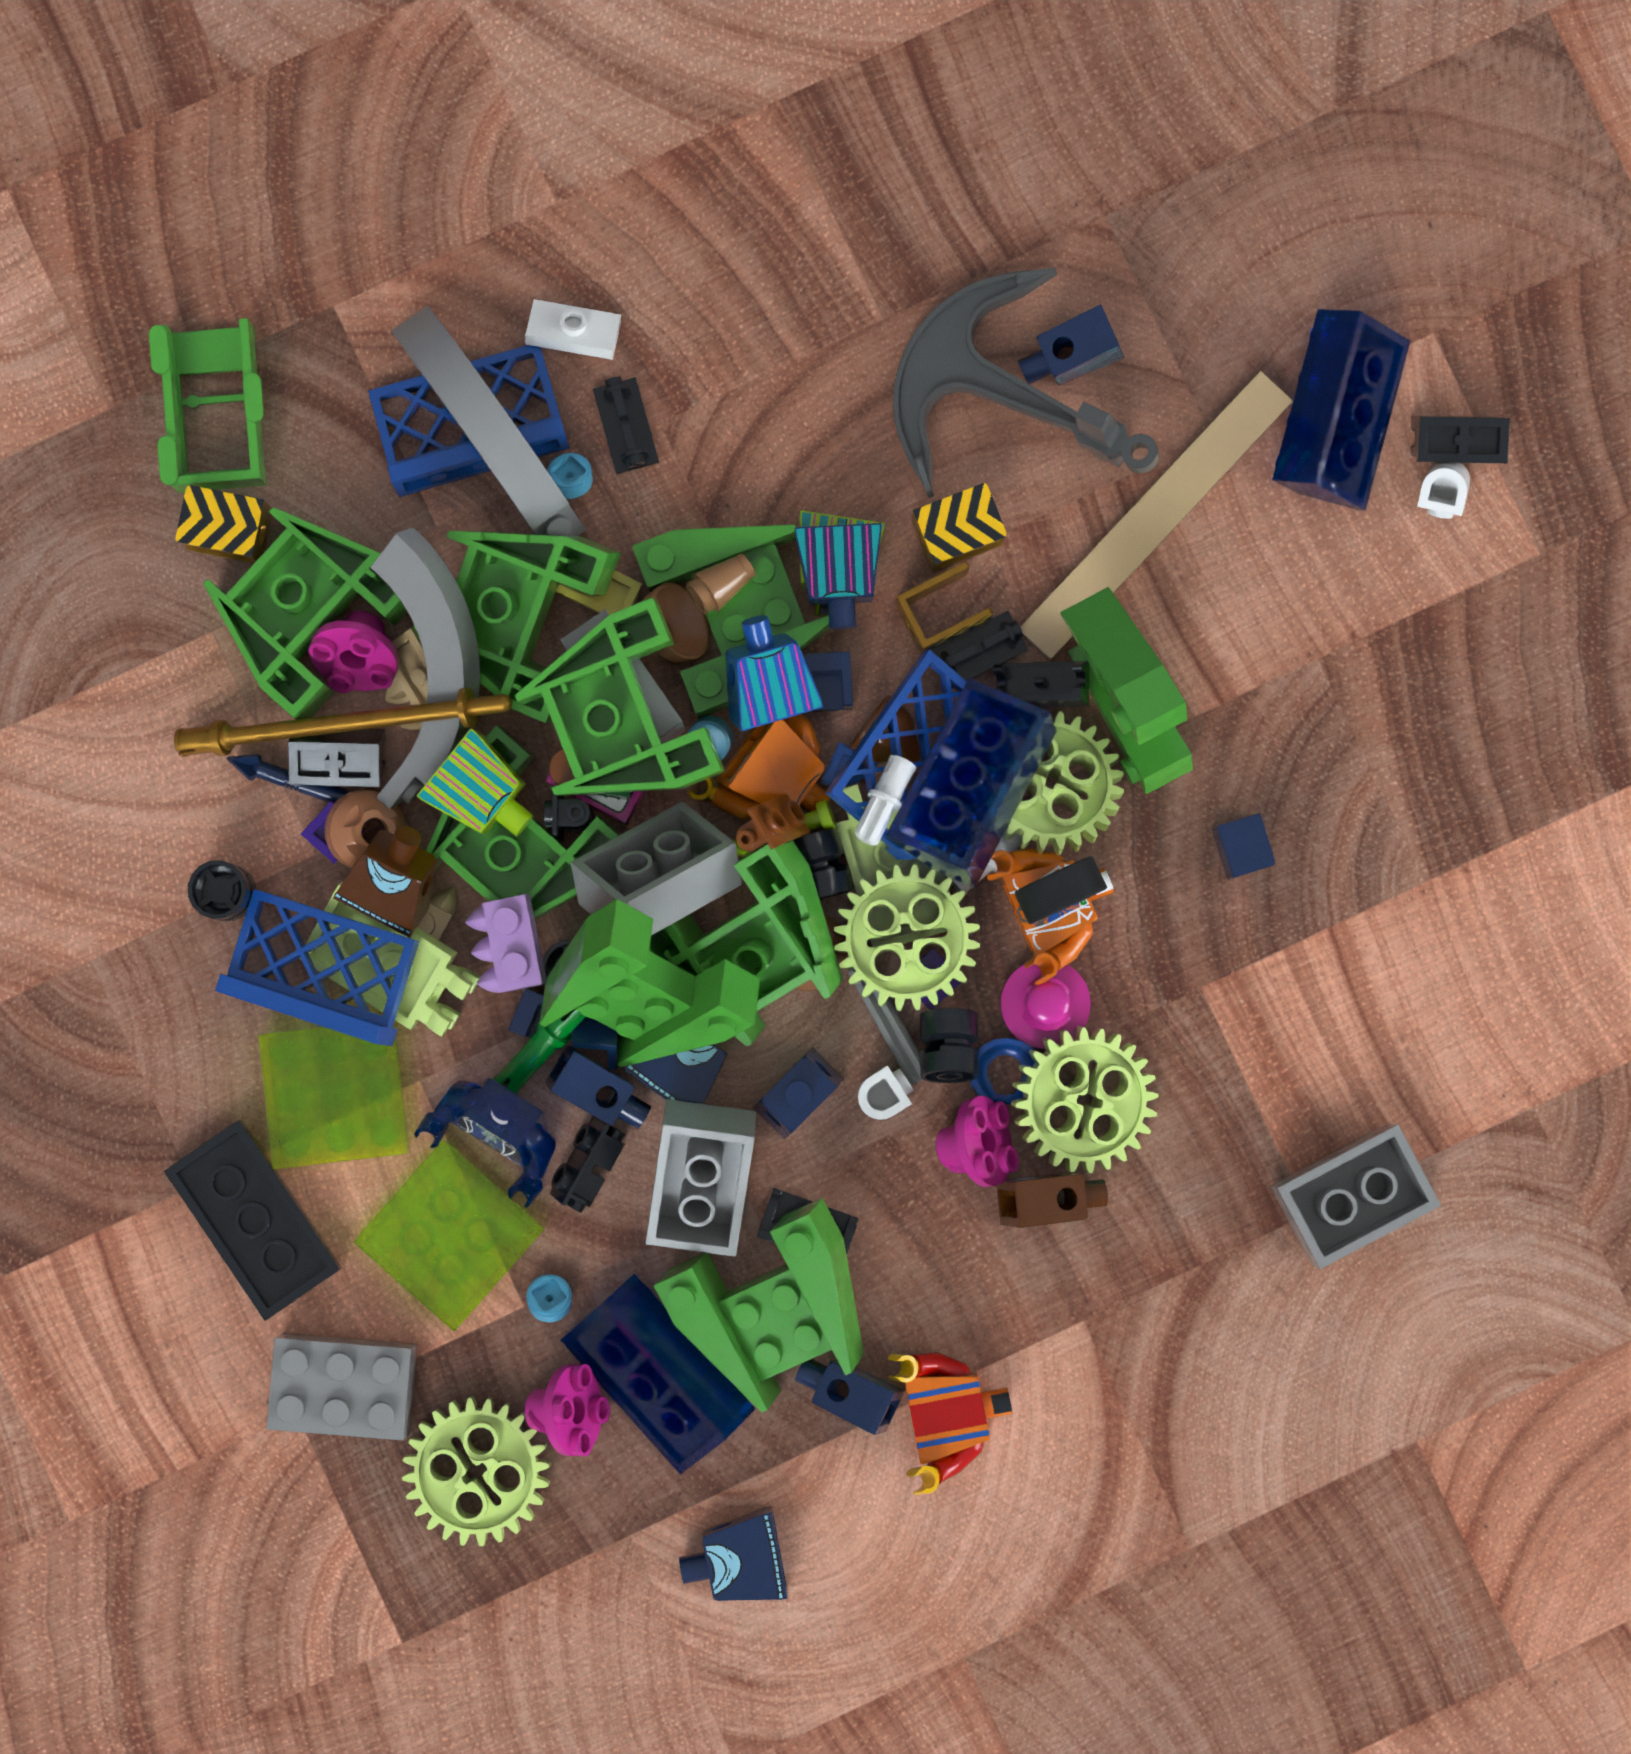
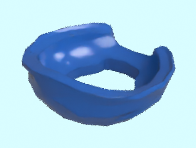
M1010 1037L994 1039L982 1045L978 1049L979 1078L970 1081L971 1086L978 1096H986L994 1102L1002 1101L1004 1104H1011V1101L1023 1098V1092L1018 1089L1013 1094L1002 1095L995 1093L988 1079V1068L993 1059L1001 1055L1013 1056L1021 1065L1032 1067L1035 1062L1031 1058L1029 1051L1030 1049L1035 1051V1049L1022 1041ZM1024 1073L1020 1082H1026L1027 1076Z

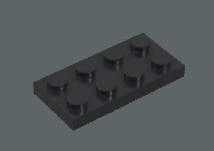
M242 1120L236 1121L164 1171L264 1321L342 1269Z

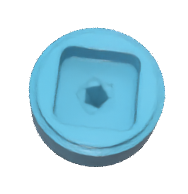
M561 454L555 457L547 468L548 473L566 499L578 498L584 495L592 486L593 475L591 465L580 454Z
M716 716L699 718L692 725L688 733L703 727L709 729L720 760H722L730 751L734 742L731 727L726 721Z
M552 1274L542 1275L536 1278L528 1287L526 1294L527 1305L530 1313L536 1319L551 1323L561 1320L569 1313L572 1306V1292L569 1284L563 1278Z

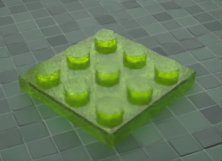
M326 1027L258 1035L273 1170L410 1153L397 1034L393 1046L374 1044Z
M442 1140L353 1243L455 1332L545 1228L446 1140Z

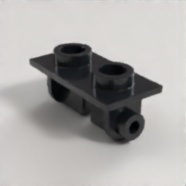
M621 376L613 377L604 381L605 386L594 388V396L616 475L659 463L636 377L622 380Z
M1009 611L930 649L965 681L992 669L995 664H1002L1028 651L1022 639V630L1017 621H1013Z
M552 791V800H545L544 825L549 830H552V835L560 841H564V831H584L595 819L593 810L582 800L564 799V796L554 795Z
M592 1116L589 1123L584 1124L577 1132L573 1143L574 1150L567 1163L561 1164L554 1173L551 1182L553 1188L549 1194L562 1205H568L580 1213L583 1212L586 1206L591 1207L605 1181L603 1177L593 1173L592 1170L595 1165L608 1171L611 1170L625 1146L622 1140L626 1134Z

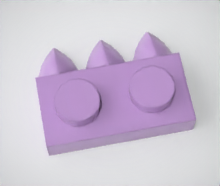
M530 894L482 903V906H479L468 916L465 921L468 926L488 933V936L475 945L471 954L480 960L493 962L494 964L493 967L484 972L477 982L478 986L490 992L505 993L546 984V974Z

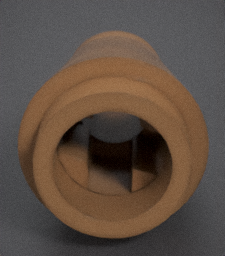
M740 553L736 557L694 573L692 575L693 580L686 584V588L693 602L704 614H708L712 610L719 612L750 579L756 576V573L749 560Z

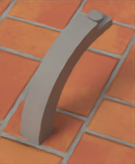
M426 306L393 329L392 333L465 433L533 533L579 536L585 532L586 529L537 455L429 306Z
M414 527L396 533L370 568L398 596L418 632L427 667V703L457 700V693L460 688L470 687L475 696L479 697L480 664L477 639L468 606L456 580L438 553ZM459 718L423 722L412 750L376 798L389 809L404 801L407 804H411L417 798V794L472 727H464Z

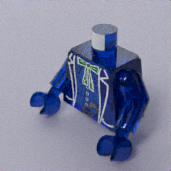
M489 1077L478 1084L466 1080L454 1083L436 1105L434 1112L425 1114L414 1136L417 1138L421 1132L430 1133L434 1137L430 1148H436L449 1127L448 1123L452 1122L523 1168L524 1173L508 1189V1197L512 1199L518 1191H521L527 1199L524 1207H529L543 1190V1184L540 1179L544 1177L556 1148L555 1138L548 1131L544 1113Z

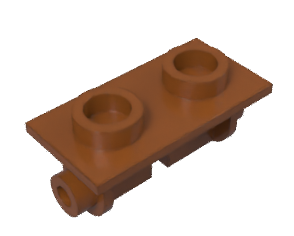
M785 794L748 809L747 812L752 820L738 829L736 840L740 848L748 852L755 851L766 843L772 850L810 833V830L805 824L806 818L800 806L790 800L788 795Z

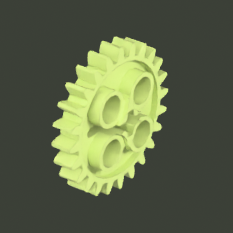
M1044 710L1040 711L1037 723L1035 724L1026 714L1022 715L1020 730L1012 723H1009L1004 731L1006 738L1001 736L994 745L995 750H991L984 760L989 765L980 766L977 776L987 781L979 785L977 792L979 795L990 796L983 804V812H997L991 826L997 827L1005 823L1008 826L1004 836L1006 841L1016 834L1022 836L1020 849L1024 850L1030 841H1034L1037 843L1038 854L1044 852L1047 844H1052L1056 855H1061L1065 842H1068L1075 852L1079 851L1082 845L1081 836L1090 843L1095 842L1098 836L1095 827L1106 831L1111 823L1106 815L1116 816L1120 808L1112 800L1121 799L1124 789L1112 784L1120 782L1124 772L1111 769L1118 761L1119 755H1105L1104 751L1110 740L1106 738L1096 742L1093 739L1097 729L1095 725L1085 732L1080 730L1081 717L1079 716L1073 720L1071 725H1068L1064 722L1062 711H1059L1054 722H1049ZM1032 747L1042 748L1048 754L1049 759L1043 762L1035 761L1028 754V749ZM1072 765L1085 767L1090 774V778L1084 780L1075 778L1070 773L1069 767ZM1014 766H1020L1023 771H1015ZM1048 777L1056 779L1053 789L1045 786ZM1014 786L1027 788L1032 794V799L1027 801L1016 799L1011 793V788ZM1078 794H1085L1087 800H1082ZM1060 803L1067 805L1072 810L1073 817L1069 819L1059 818L1053 812L1052 806Z
M913 864L909 876H903L900 867L894 865L893 878L887 879L879 869L876 871L878 884L872 886L869 882L862 879L860 883L865 893L860 897L849 892L847 897L854 905L853 909H839L838 911L844 919L848 920L847 925L834 927L835 933L846 937V941L835 945L834 950L836 952L848 953L849 956L839 964L840 969L854 968L856 972L848 982L850 985H854L864 981L866 983L862 992L864 998L870 996L874 991L879 992L878 1005L880 1007H883L889 997L895 998L897 1011L902 1010L905 999H911L915 1010L920 1011L921 998L926 996L934 1006H937L938 997L936 992L942 990L952 997L954 991L950 982L953 979L961 983L967 982V978L960 971L961 967H975L976 962L966 955L969 950L980 949V943L968 939L969 934L980 930V925L966 923V918L975 912L974 906L961 908L959 903L966 895L964 890L951 895L948 891L951 887L952 879L949 877L940 885L936 884V870L933 868L928 872L925 879L919 877V870L916 864ZM924 900L934 902L939 908L938 918L930 924H921L913 916L915 906ZM879 907H886L894 914L892 926L884 931H877L869 925L870 913ZM905 926H910L911 932L914 934L942 928L947 930V935L944 937L914 940L913 948L910 950H904V946L900 942L878 947L867 946V942L870 939L900 936L902 933L901 928ZM937 945L945 951L946 960L940 968L928 969L920 962L921 951L926 946ZM886 951L896 953L901 959L899 971L891 976H884L875 968L877 957Z
M1077 1026L1074 1039H1072L1067 1030L1061 1029L1059 1030L1058 1044L1044 1037L1042 1040L1046 1052L1042 1054L1030 1049L1029 1054L1035 1062L1032 1067L1019 1065L1018 1067L1027 1076L1026 1082H1014L1012 1085L1023 1092V1098L1011 1101V1105L1024 1109V1114L1018 1116L1014 1122L1019 1126L1030 1127L1022 1136L1023 1141L1030 1143L1039 1140L1033 1151L1036 1155L1041 1157L1051 1150L1048 1163L1057 1167L1065 1158V1169L1073 1173L1080 1161L1083 1170L1089 1174L1093 1173L1095 1161H1098L1102 1168L1106 1170L1111 1169L1110 1156L1112 1155L1123 1162L1127 1161L1124 1147L1128 1145L1139 1150L1141 1146L1135 1138L1137 1132L1143 1134L1151 1133V1130L1142 1123L1144 1117L1157 1116V1112L1147 1108L1146 1105L1147 1101L1154 1100L1159 1096L1155 1092L1146 1090L1145 1087L1156 1079L1155 1075L1140 1072L1148 1060L1144 1057L1131 1059L1136 1046L1127 1043L1119 1049L1121 1035L1112 1033L1105 1041V1031L1099 1027H1095L1089 1038L1086 1027ZM1091 1060H1094L1096 1065L1089 1077L1088 1065ZM1073 1061L1077 1068V1075L1071 1083L1063 1085L1059 1079V1071L1065 1063ZM1116 1070L1120 1077L1119 1085L1115 1091L1106 1093L1102 1087V1080L1108 1072ZM1089 1094L1093 1096L1091 1104L1087 1103L1082 1106L1077 1103L1078 1095ZM1064 1106L1068 1113L1066 1123L1060 1128L1053 1129L1050 1124L1051 1112L1056 1107ZM1107 1114L1110 1119L1109 1131L1104 1136L1096 1137L1093 1132V1124L1099 1116ZM1080 1124L1081 1136L1075 1139L1074 1132Z
M470 1396L467 1399L465 1410H462L459 1404L453 1400L449 1403V1416H446L437 1408L432 1412L436 1423L435 1426L425 1421H422L418 1426L425 1435V1438L412 1437L408 1442L418 1452L417 1454L406 1455L403 1458V1462L414 1466V1471L404 1474L402 1481L415 1483L416 1486L406 1495V1499L420 1498L422 1504L415 1511V1516L429 1512L432 1517L428 1522L427 1529L431 1530L441 1523L445 1526L442 1538L444 1540H447L453 1531L460 1532V1545L464 1546L470 1535L476 1534L479 1546H484L487 1534L492 1532L494 1538L498 1542H502L504 1539L503 1527L507 1526L512 1532L517 1534L521 1530L517 1517L520 1516L525 1520L531 1521L535 1515L528 1504L542 1505L545 1500L535 1489L545 1488L550 1484V1480L540 1476L539 1471L549 1468L551 1461L538 1459L537 1457L539 1453L546 1449L547 1444L541 1442L533 1444L531 1438L536 1434L537 1430L531 1428L524 1430L521 1427L525 1420L524 1412L514 1419L508 1416L511 1403L507 1402L498 1412L494 1410L493 1397H488L483 1408H478L474 1396ZM476 1428L488 1429L494 1437L493 1447L489 1450L477 1449L471 1441L472 1430ZM458 1437L474 1465L477 1466L483 1463L486 1466L487 1470L482 1475L483 1479L500 1497L501 1504L496 1505L492 1501L485 1484L478 1476L472 1479L468 1477L467 1471L471 1465L462 1452L454 1446L452 1438ZM439 1454L451 1456L457 1465L456 1473L445 1477L436 1472L434 1468L435 1456ZM503 1465L514 1467L519 1472L520 1483L513 1488L502 1486L497 1479V1469ZM464 1492H474L479 1495L483 1503L482 1510L476 1514L465 1512L459 1503L460 1495Z

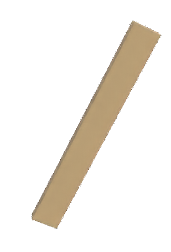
M1260 371L1020 626L1023 637L1050 661L1073 637L1060 612L1107 587L1114 593L1289 407L1293 400Z

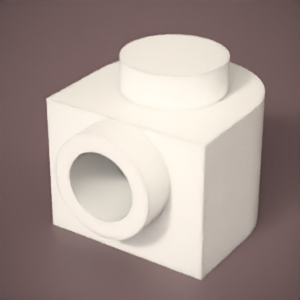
M1434 463L1429 468L1423 481L1417 507L1426 508L1428 514L1439 518H1452L1453 514L1462 516L1470 487V475L1466 467L1461 463Z
M885 1066L862 1082L858 1090V1103L863 1112L869 1117L878 1120L888 1119L912 1104L907 1095L914 1090L900 1068L892 1073L890 1068Z

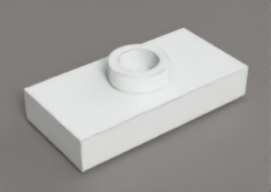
M534 299L525 333V344L613 360L621 326V314Z

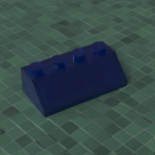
M1317 310L1302 370L1298 377L1293 404L1287 418L1282 445L1276 459L1273 481L1301 495L1366 511L1410 340L1362 311Z
M968 678L886 834L887 838L933 870L976 888L1057 732L1050 712Z
M635 1273L560 1340L581 1364H587L591 1367L592 1373L601 1387L680 1475L725 1441L756 1409L739 1389L674 1325L666 1308Z

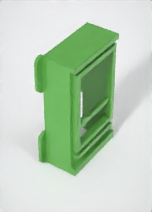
M248 318L239 319V327L174 333L167 325H155L149 331L151 367L155 373L162 375L166 436L161 437L157 443L160 479L165 485L173 487L178 493H185L188 485L213 490L267 486L261 423L264 416L262 382L257 373L255 327ZM243 371L244 394L209 397L190 395L188 398L183 399L181 376ZM244 401L250 468L188 473L183 406L195 409L199 405Z

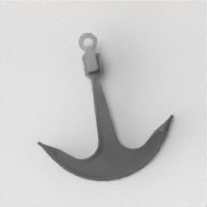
M1055 268L1015 271L985 278L970 284L940 303L925 318L910 339L902 355L894 384V421L897 435L906 457L924 485L929 498L934 497L933 457L926 427L928 414L937 401L945 395L956 392L973 394L1072 432L1080 447L1090 450L1094 456L1119 468L1124 461L1128 469L1140 474L1149 472L1157 465L1159 449L1150 436L1135 434L1128 437L1127 429L1123 423L1115 421L1109 413L1086 402H1083L1078 412L984 359L977 352L974 345V336L980 320L990 311L1024 297L1057 275ZM1143 447L1148 450L1145 458L1141 460L1133 458V453L1136 449Z

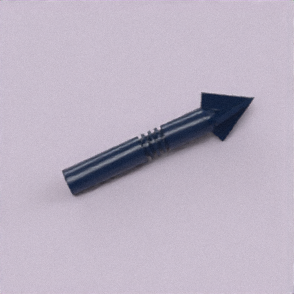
M258 754L226 758L248 780L253 781L255 778H259L283 787L286 785V788L290 787L291 790L294 788V791L299 790L298 792L326 802L331 800L336 802L340 797L351 792L337 786L289 784V770L262 761L261 755Z

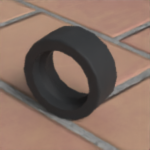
M1089 856L1016 890L1015 896L1028 923L1033 924L1106 890L1107 886L1093 856Z

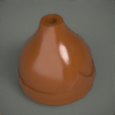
M890 695L883 699L862 726L849 746L851 750L854 751L890 700ZM901 705L896 713L899 732L915 730L914 721L909 712ZM888 726L885 728L882 734L889 733ZM901 736L902 758L910 762H918L921 754L917 736ZM889 738L877 740L872 747L873 762L885 764L891 755Z

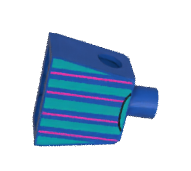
M766 615L754 616L742 621L746 644L730 648L725 653L730 721L741 731H745L823 708L821 697L797 642L786 633L773 636L769 618Z

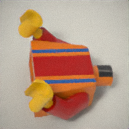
M939 1352L915 1355L892 1353L888 1356V1360L900 1361L901 1370L896 1376H888V1379L905 1382L920 1464H927V1466L910 1468L906 1474L907 1477L919 1474L922 1477L923 1483L921 1488L914 1490L913 1494L933 1493L939 1486V1483L960 1473L982 1452L984 1442L990 1439L986 1419L1012 1414L1008 1388L981 1392L976 1372H970L966 1363Z

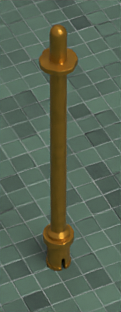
M469 687L459 689L457 700L232 727L226 720L222 719L213 721L210 726L177 729L174 734V746L176 752L179 751L178 755L180 757L212 752L217 756H225L231 753L235 745L453 718H459L464 727H475L478 715L509 711L512 707V699L506 694L476 697L473 690Z

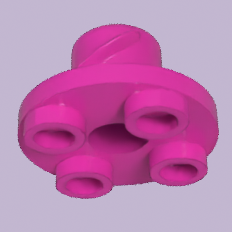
M354 611L349 613L344 621H334L321 626L314 633L308 650L314 667L327 678V685L339 693H349L352 690L373 691L389 688L399 667L398 651L389 640V636L385 634L383 622L379 617L367 611Z
M1022 965L1007 979L1001 993V1014L1008 1030L1019 1041L1031 1047L1045 1049L1042 1040L1044 1037L1058 1044L1059 1030H1067L1072 1039H1074L1077 1026L1084 1027L1086 1025L1091 1007L1089 990L1081 975L1069 965L1057 971L1053 978L1040 985L1034 983L1042 976L1040 968L1036 965H1031L1026 969Z
M977 1096L965 1100L958 1110L953 1126L942 1128L937 1134L936 1152L942 1165L953 1173H967L976 1184L982 1187L1000 1185L1006 1180L1009 1173L1016 1172L1019 1166V1157L1017 1151L1012 1146L1008 1127L1010 1114L1006 1104L1002 1101L994 1102L986 1096Z
M566 1364L561 1366L550 1378L547 1388L533 1390L525 1403V1419L531 1429L537 1430V1432L545 1433L553 1448L564 1456L589 1455L598 1438L601 1424H605L610 1416L609 1401L606 1397L601 1396L598 1382L592 1373L591 1367L587 1364Z

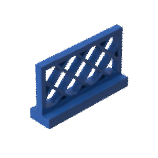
M526 345L470 361L478 373L486 372L497 378L490 389L495 397L504 382L524 392L513 411L505 407L503 408L514 424L516 422L521 424L516 427L537 457L570 449L541 347ZM534 357L537 371L528 385L509 375L516 362ZM504 366L501 371L496 369L498 367ZM423 375L368 391L387 459L390 479L399 497L491 471L465 433H463L459 442L454 445L445 446L435 441L445 421L458 427L460 426L445 406L443 409H440L423 400L431 388ZM540 381L542 383L544 393L536 389ZM418 391L416 395L411 394V392ZM400 396L410 401L411 404L399 422L384 414L381 401ZM531 396L548 404L551 417L532 422L520 414ZM419 407L438 416L427 436L408 427ZM388 425L395 428L391 436L388 429ZM403 433L422 442L415 456L397 461L394 447ZM430 447L436 449V450L427 452Z
M930 649L924 650L825 794L856 820L860 821L865 811L862 807L868 805L870 798L868 797V801L856 803L843 792V789L852 776L865 774L867 794L870 789H875V773L883 772L886 767L874 768L872 747L877 740L889 738L891 755L902 757L900 737L918 734L921 761L912 763L916 767L922 766L924 786L919 794L907 795L905 788L900 800L902 804L899 811L900 822L893 832L886 828L880 839L887 845L885 850L897 860L918 859L1014 715L1003 705L994 706ZM928 666L939 675L942 694L923 696L921 676ZM951 686L954 687L958 692L952 693ZM912 691L913 698H907L910 692ZM964 696L977 709L967 723L956 724L953 697ZM942 699L946 726L927 728L924 701ZM914 703L917 730L899 732L897 711L902 704ZM888 726L889 733L882 734L885 728ZM957 729H962L960 734L957 736ZM946 731L949 750L943 758L932 760L928 733ZM863 762L864 769L857 770ZM938 764V766L936 767V769H935L934 772H933V767H932V765ZM909 800H914L913 803H912V804L910 805V807H909V806H908V801H909Z
M254 889L227 975L220 974L215 991L374 1044L393 1046L398 1031L397 1028L393 1027L420 941ZM264 902L276 905L284 921L267 932H264L259 921ZM288 909L299 912V914L291 917ZM311 916L317 919L324 935L304 945L295 925ZM328 922L339 925V927L331 930ZM352 929L357 932L364 948L344 958L335 938ZM288 930L297 950L278 961L269 940ZM368 935H371V936H374V937H377V938H380V939L377 940V941H375L374 943H371L370 938H369ZM390 942L404 946L398 965L385 972L376 950ZM328 943L337 963L318 974L309 956V952ZM261 945L270 966L256 974L243 970L248 952ZM368 955L377 977L358 987L349 965ZM301 958L310 979L294 987L289 985L282 968ZM341 970L350 992L334 1000L329 998L322 981ZM274 973L277 981L267 978V976ZM394 976V979H393V982H392V985H391L389 979ZM379 984H382L388 997L382 1015L371 1012L362 996L363 993ZM314 986L317 994L306 990ZM354 999L358 1007L346 1003Z

